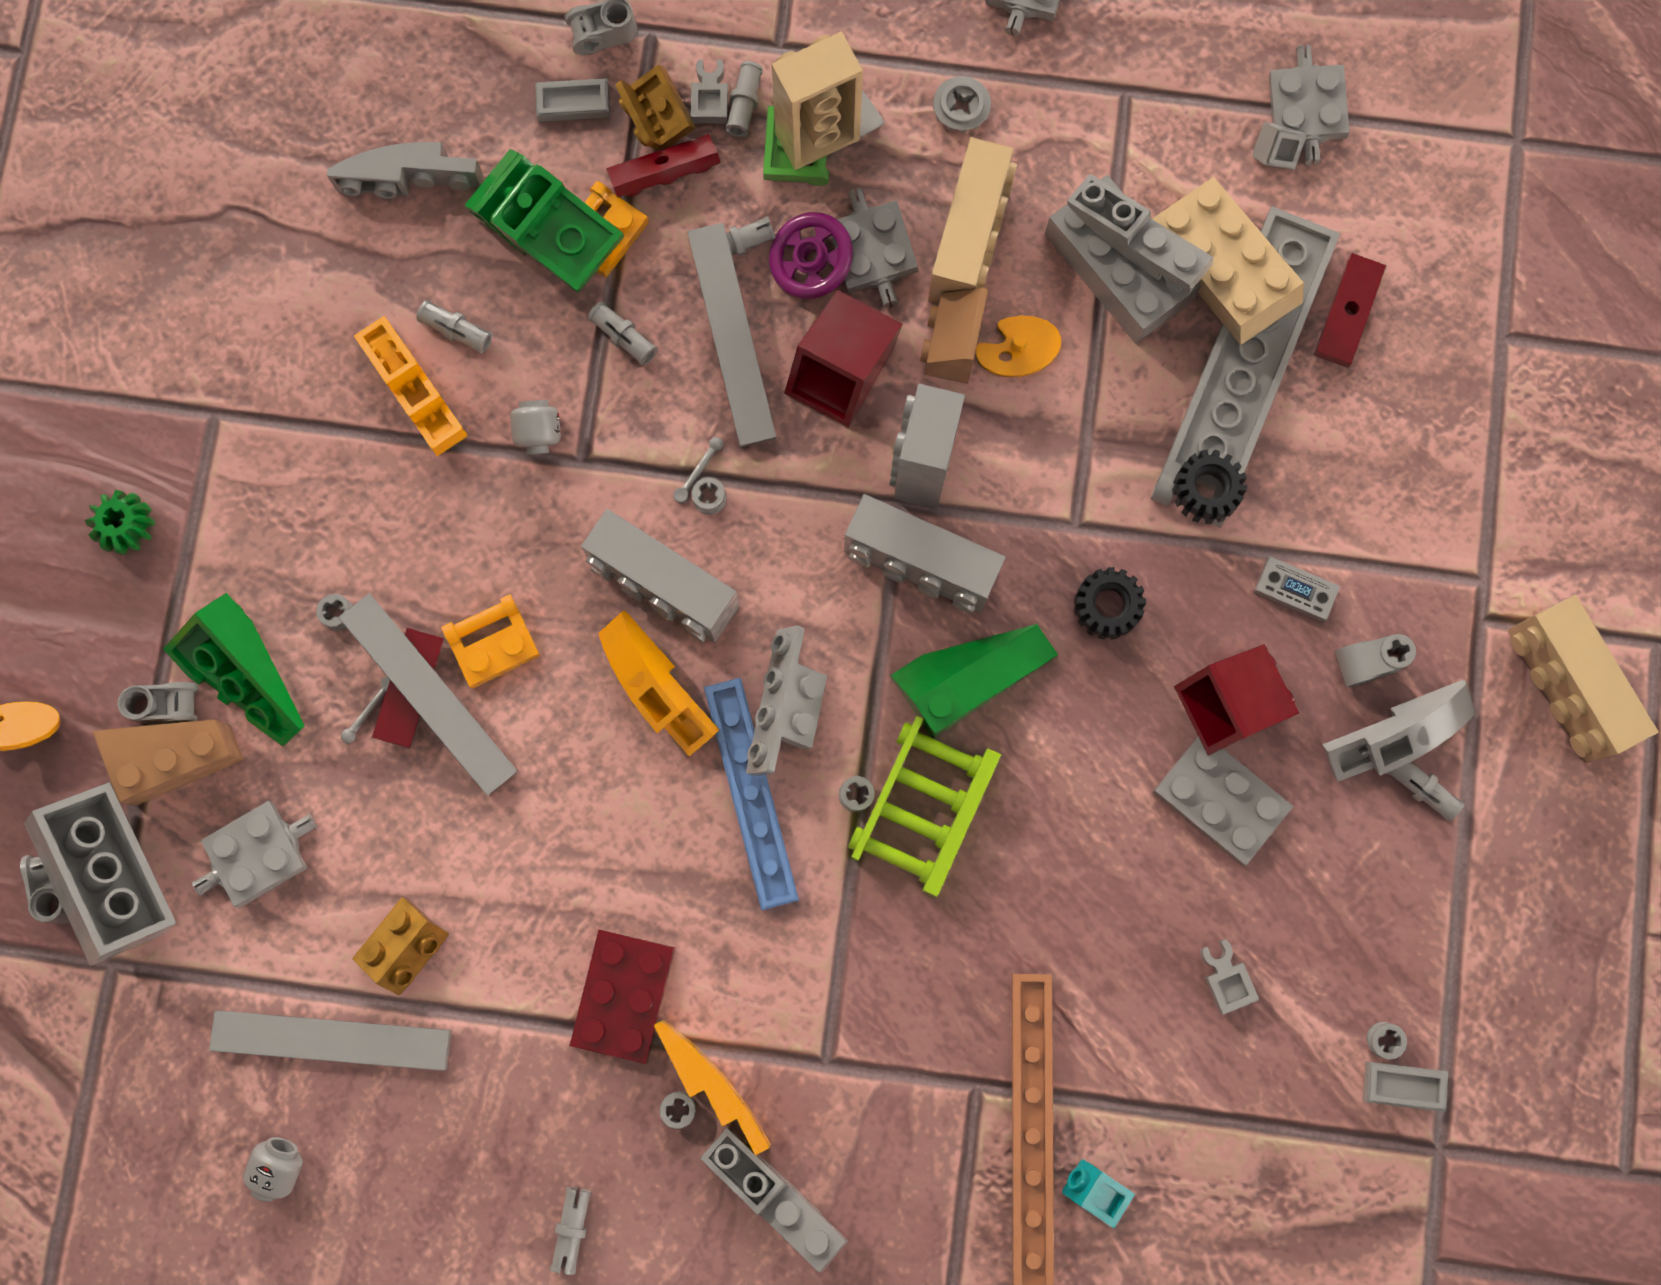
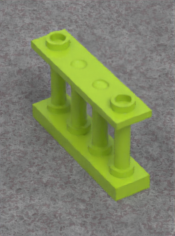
M916 716L913 725L905 722L896 743L902 745L901 751L865 829L856 828L848 848L854 850L851 859L856 862L859 861L863 851L919 876L918 881L924 883L921 892L937 898L1001 754L988 748L982 757L977 754L974 757L918 732L923 718ZM911 746L967 771L966 775L972 778L967 792L961 789L956 792L902 767ZM895 781L952 806L950 810L957 814L951 827L945 824L943 827H940L886 802ZM879 816L936 841L934 845L941 849L935 862L927 860L925 863L870 837Z

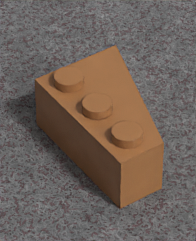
M216 719L92 731L118 801L133 806L143 804L244 760L231 726Z

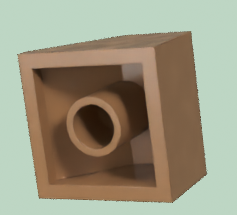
M980 287L941 293L939 306H931L927 327L934 328L931 341L924 339L920 357L921 362L927 363L925 375L968 384L988 293L987 288Z

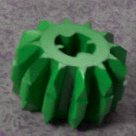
M115 490L112 498L106 494H100L102 504L99 507L97 505H89L90 510L95 513V516L84 520L87 526L93 528L88 535L94 542H100L99 546L104 551L111 552L115 550L119 555H126L129 547L135 551L141 550L139 543L141 538L145 540L152 539L151 535L146 532V528L156 525L154 519L148 516L152 509L147 503H141V497L137 494L129 493L126 495L122 490Z

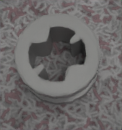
M711 477L702 478L693 486L691 492L692 500L700 512L711 515L720 512L724 508L727 498L725 489L720 481ZM706 488H709V491L712 492V488L717 490L715 492L717 500L713 503H709V500H706V504L702 503L703 495L701 492Z
M329 594L318 603L317 617L329 629L335 631L344 630L346 626L338 617L334 616L330 621L328 620V618L332 617L328 610L331 606L337 608L340 604H343L340 610L345 612L353 604L342 595Z
M854 776L842 784L838 796L844 808L849 811L859 812L871 805L874 800L875 791L869 780L864 777ZM855 784L857 788L864 787L866 789L867 795L862 797L865 799L863 804H858L856 800L849 801L847 799L846 793L851 792L848 788L849 785Z
M1384 1021L1377 1022L1368 1030L1366 1037L1367 1045L1375 1055L1388 1060L1396 1059L1406 1050L1407 1037L1399 1026ZM1386 1030H1391L1389 1035L1395 1037L1396 1042L1388 1046V1051H1382L1385 1046L1378 1044V1038L1384 1037Z
M683 1091L669 1094L660 1106V1117L668 1127L674 1129L684 1128L689 1125L697 1112L696 1102L693 1097H689L688 1093ZM678 1098L685 1101L683 1106L687 1104L689 1106V1114H684L681 1117V1121L673 1120L674 1114L669 1115L667 1109L668 1106L674 1105Z

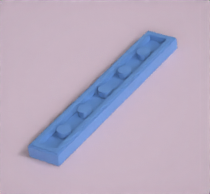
M737 678L706 686L704 690L712 721L719 729L716 737L761 911L797 902L799 898L767 776H752L746 773L748 764L747 753L752 744L755 730L742 680Z

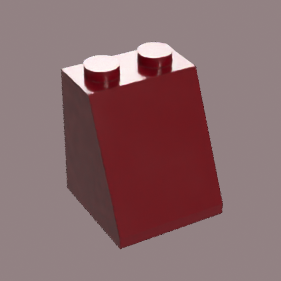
M837 290L798 344L784 394L849 428L894 350L903 324Z
M1265 644L1210 664L1174 686L1208 756L1299 714L1294 696L1287 689L1278 671L1276 660L1269 654Z

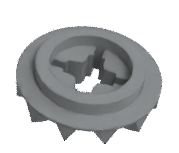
M965 76L953 77L943 82L937 89L933 100V109L937 122L941 121L946 125L948 131L952 129L960 130L963 134L973 128L978 130L980 125L988 119L991 108L990 95L984 85L973 78ZM955 98L959 99L962 103L970 102L968 104L969 115L967 112L964 113L962 109L954 110L956 105Z

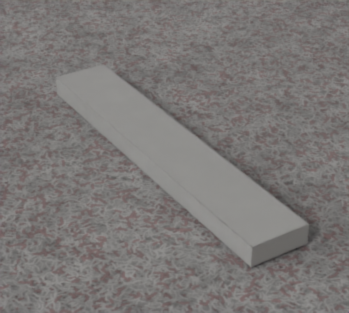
M724 223L687 231L740 448L775 440L776 434Z
M370 593L338 617L487 796L518 772Z
M217 1010L214 1011L209 1051L445 1071L448 1067L452 1030Z

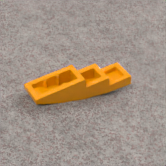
M385 316L354 335L436 456H439L468 436Z
M665 1020L655 1024L654 1027L689 1097L704 1090L722 1126L737 1119L755 1155L770 1148L771 1143L751 1109L721 1070L694 1043Z

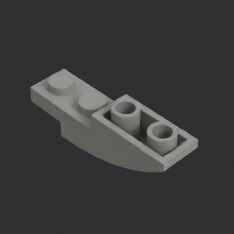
M414 142L384 146L347 158L328 168L327 177L336 191L344 195L358 196L360 193H372L381 198L393 199L396 195L408 196L410 183L424 188H431L434 184L449 185L456 190H469L470 187L479 188L482 184L483 173L477 159L448 157L442 142Z
M1092 174L1088 175L1067 200V205L1097 235L1125 258L1157 280L1164 276L1190 292L1213 265V257L1152 220L1149 209Z
M1463 679L1392 707L1390 709L1393 717L1323 744L1332 774L1337 782L1375 768L1379 776L1421 757L1454 735L1475 715L1466 681Z
M729 1128L724 1130L700 1158L819 1273L824 1271L848 1243V1240L821 1215L822 1212L759 1154L755 1155L752 1148Z

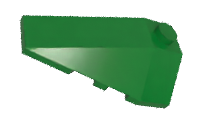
M227 593L194 613L163 648L191 680L198 685L203 682L210 685L219 692L217 699L225 705L231 702L245 711V717L248 722L281 746L286 745L305 727L252 620Z
M1035 624L923 654L890 675V677L915 714L923 718V726L931 738L934 739L1056 658L1058 653L1039 626Z

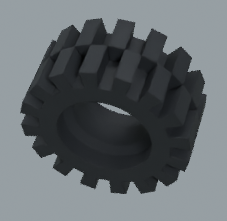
M1208 449L1202 450L1198 456L1194 453L1188 458L1187 462H1184L1173 481L1175 485L1172 488V495H1177L1174 501L1177 507L1180 505L1184 506L1181 513L1185 517L1192 513L1194 514L1192 519L1194 522L1198 523L1201 518H1204L1205 524H1212L1215 519L1219 523L1224 521L1227 516L1230 517L1244 499L1243 495L1247 491V485H1243L1247 477L1245 473L1239 474V470L1242 467L1239 462L1234 465L1230 463L1233 456L1228 453L1223 459L1219 457L1221 452L1219 450H1214L1211 455H1208ZM1202 475H1211L1217 478L1223 486L1222 496L1217 499L1203 497L1196 489V479Z
M1108 567L1107 570L1102 571L1101 568L1096 570L1094 574L1089 575L1077 590L1078 592L1074 599V603H1076L1074 613L1075 616H1079L1078 623L1080 626H1085L1088 629L1087 633L1091 636L1095 633L1099 635V639L1105 640L1106 637H1111V640L1118 639L1119 636L1128 634L1143 617L1146 598H1143L1142 594L1145 591L1142 585L1138 587L1136 584L1138 579L1134 575L1131 578L1126 575L1128 571L1121 569L1117 572L1115 567ZM1104 590L1117 592L1124 602L1122 613L1116 617L1103 616L1096 608V596Z

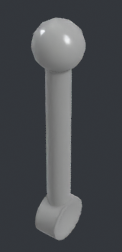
M713 437L710 439L709 449L682 488L674 491V499L677 503L684 504L688 501L689 490L714 453L723 448L724 443L721 438Z
M388 677L382 679L381 689L349 729L342 731L341 740L344 743L349 744L355 741V733L384 698L390 682Z

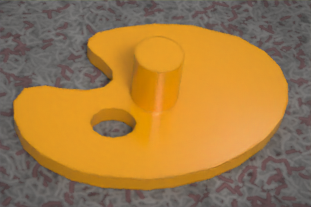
M1019 315L1008 317L998 322L997 329L1005 337L1003 343H978L975 355L978 363L986 371L994 375L1013 378L1023 377L1043 370L1052 363L1059 353L1062 340L1058 329L1049 321L1035 316ZM1008 353L1012 359L1005 362L999 359V355Z
M13 702L0 705V720H3L0 722V751L21 749L48 739L60 727L61 719L55 708L38 702Z

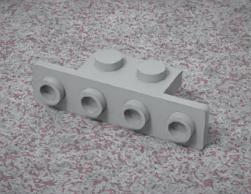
M798 625L778 629L771 644L772 654L768 671L763 680L764 691L760 708L755 717L754 737L747 753L748 764L746 773L752 776L774 773L781 741L801 749H810L813 746L827 675L798 664L805 631L803 627Z

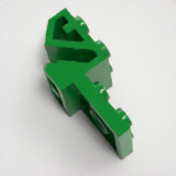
M509 149L464 205L469 213L524 256L526 254L531 256L578 294L624 238L623 232L566 189L564 184L541 165H533L524 155L512 149Z

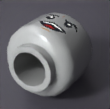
M548 400L519 402V408L511 412L512 441L518 447H526V454L549 453V445L559 443L561 439L559 412L556 407L549 406Z
M272 1137L267 1141L261 1142L254 1147L242 1176L244 1185L257 1200L271 1202L274 1199L283 1198L289 1195L295 1186L303 1166L302 1156L298 1152L297 1146L287 1139Z

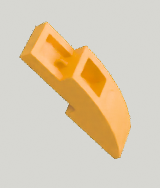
M625 609L598 633L603 650L620 684L638 711L657 734L664 728L686 754L691 756L719 731L718 727L669 673L675 666Z

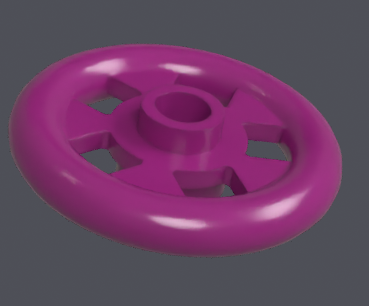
M820 212L803 213L791 218L776 233V238L772 241L769 251V266L778 286L789 295L801 299L823 297L840 286L848 275L853 260L852 241L846 228L836 218ZM815 227V237L801 238V230ZM833 236L838 248L829 253L824 240ZM786 246L795 247L793 261H783ZM816 251V259L813 262H808V255ZM829 262L834 266V269L825 279H822L818 273ZM796 270L809 274L805 284L793 280Z

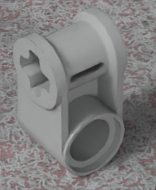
M605 0L587 6H577L565 14L566 24L571 27L574 37L572 42L573 51L579 55H590L606 48L627 44L636 37L638 32L633 9L627 0ZM619 18H625L624 22L620 24L613 23Z
M1393 634L1369 642L1363 641L1351 644L1334 652L1346 688L1402 670L1415 659L1416 647L1407 636ZM1390 649L1392 651H1399L1400 657L1398 659L1396 657H1389L1387 651Z
M170 682L162 685L130 686L120 694L117 703L118 709L124 717L145 725L198 721V716L194 715V693L199 691V685L190 682ZM146 696L148 699L146 710L141 714H136V702L141 697Z
M32 855L22 857L20 871L25 883L30 915L40 922L57 925L69 923L40 858ZM57 897L59 906L57 911L51 915L49 905Z

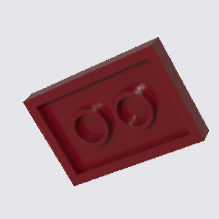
M598 929L569 1046L647 1064L656 1030L654 1025L658 1022L676 947Z

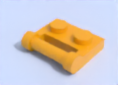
M596 181L589 189L591 194L584 203L597 211L602 203L609 207L603 218L624 234L621 242L596 271L607 278L648 225L649 219L648 216L620 197H617L603 183Z
M511 594L501 598V603L455 625L453 622H450L441 627L464 677L472 689L541 656ZM506 616L509 617L512 623L511 626L465 647L461 639L462 637Z

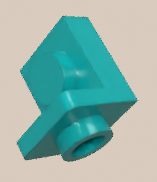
M1084 1159L1080 1160L1077 1167L1070 1173L1067 1183L1062 1190L1065 1196L1112 1228L1116 1227L1135 1196V1193Z

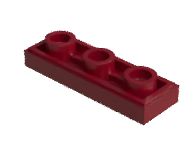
M707 134L606 169L616 196L631 197L638 195L643 189L658 184L668 185L676 181L677 178L691 173H704L712 166L718 165L721 162L717 149L710 135Z
M1354 253L1350 254L1313 354L1314 356L1346 368L1350 367L1387 265ZM1345 309H1349L1353 315L1347 314Z
M406 628L405 636L435 671L444 638ZM391 680L372 738L410 749L420 715Z

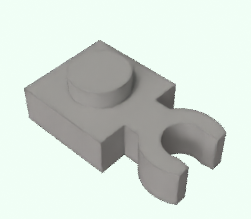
M699 59L696 64L697 77L701 83H691V119L693 123L727 124L728 83H720L724 78L722 60H717V69L713 73H707L704 71L703 60Z
M1226 939L1218 941L1222 949V955L1218 959H1214L1210 955L1208 947L1200 949L1201 959L1205 964L1211 966L1215 972L1204 978L1221 1015L1259 1000L1244 963L1232 966L1230 960L1233 950Z

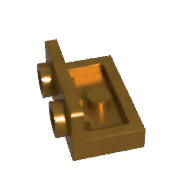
M658 64L631 85L622 80L615 84L621 96L618 98L619 104L625 113L631 116L636 126L633 129L634 134L643 146H649L659 151L671 147L696 129L667 69L662 65Z
M401 897L353 956L352 960L377 985L396 995H401L430 958L438 951L449 933L433 923L411 901Z

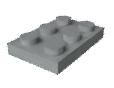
M1198 736L1153 790L1156 796L1241 866H1246L1294 807L1224 749L1208 756Z

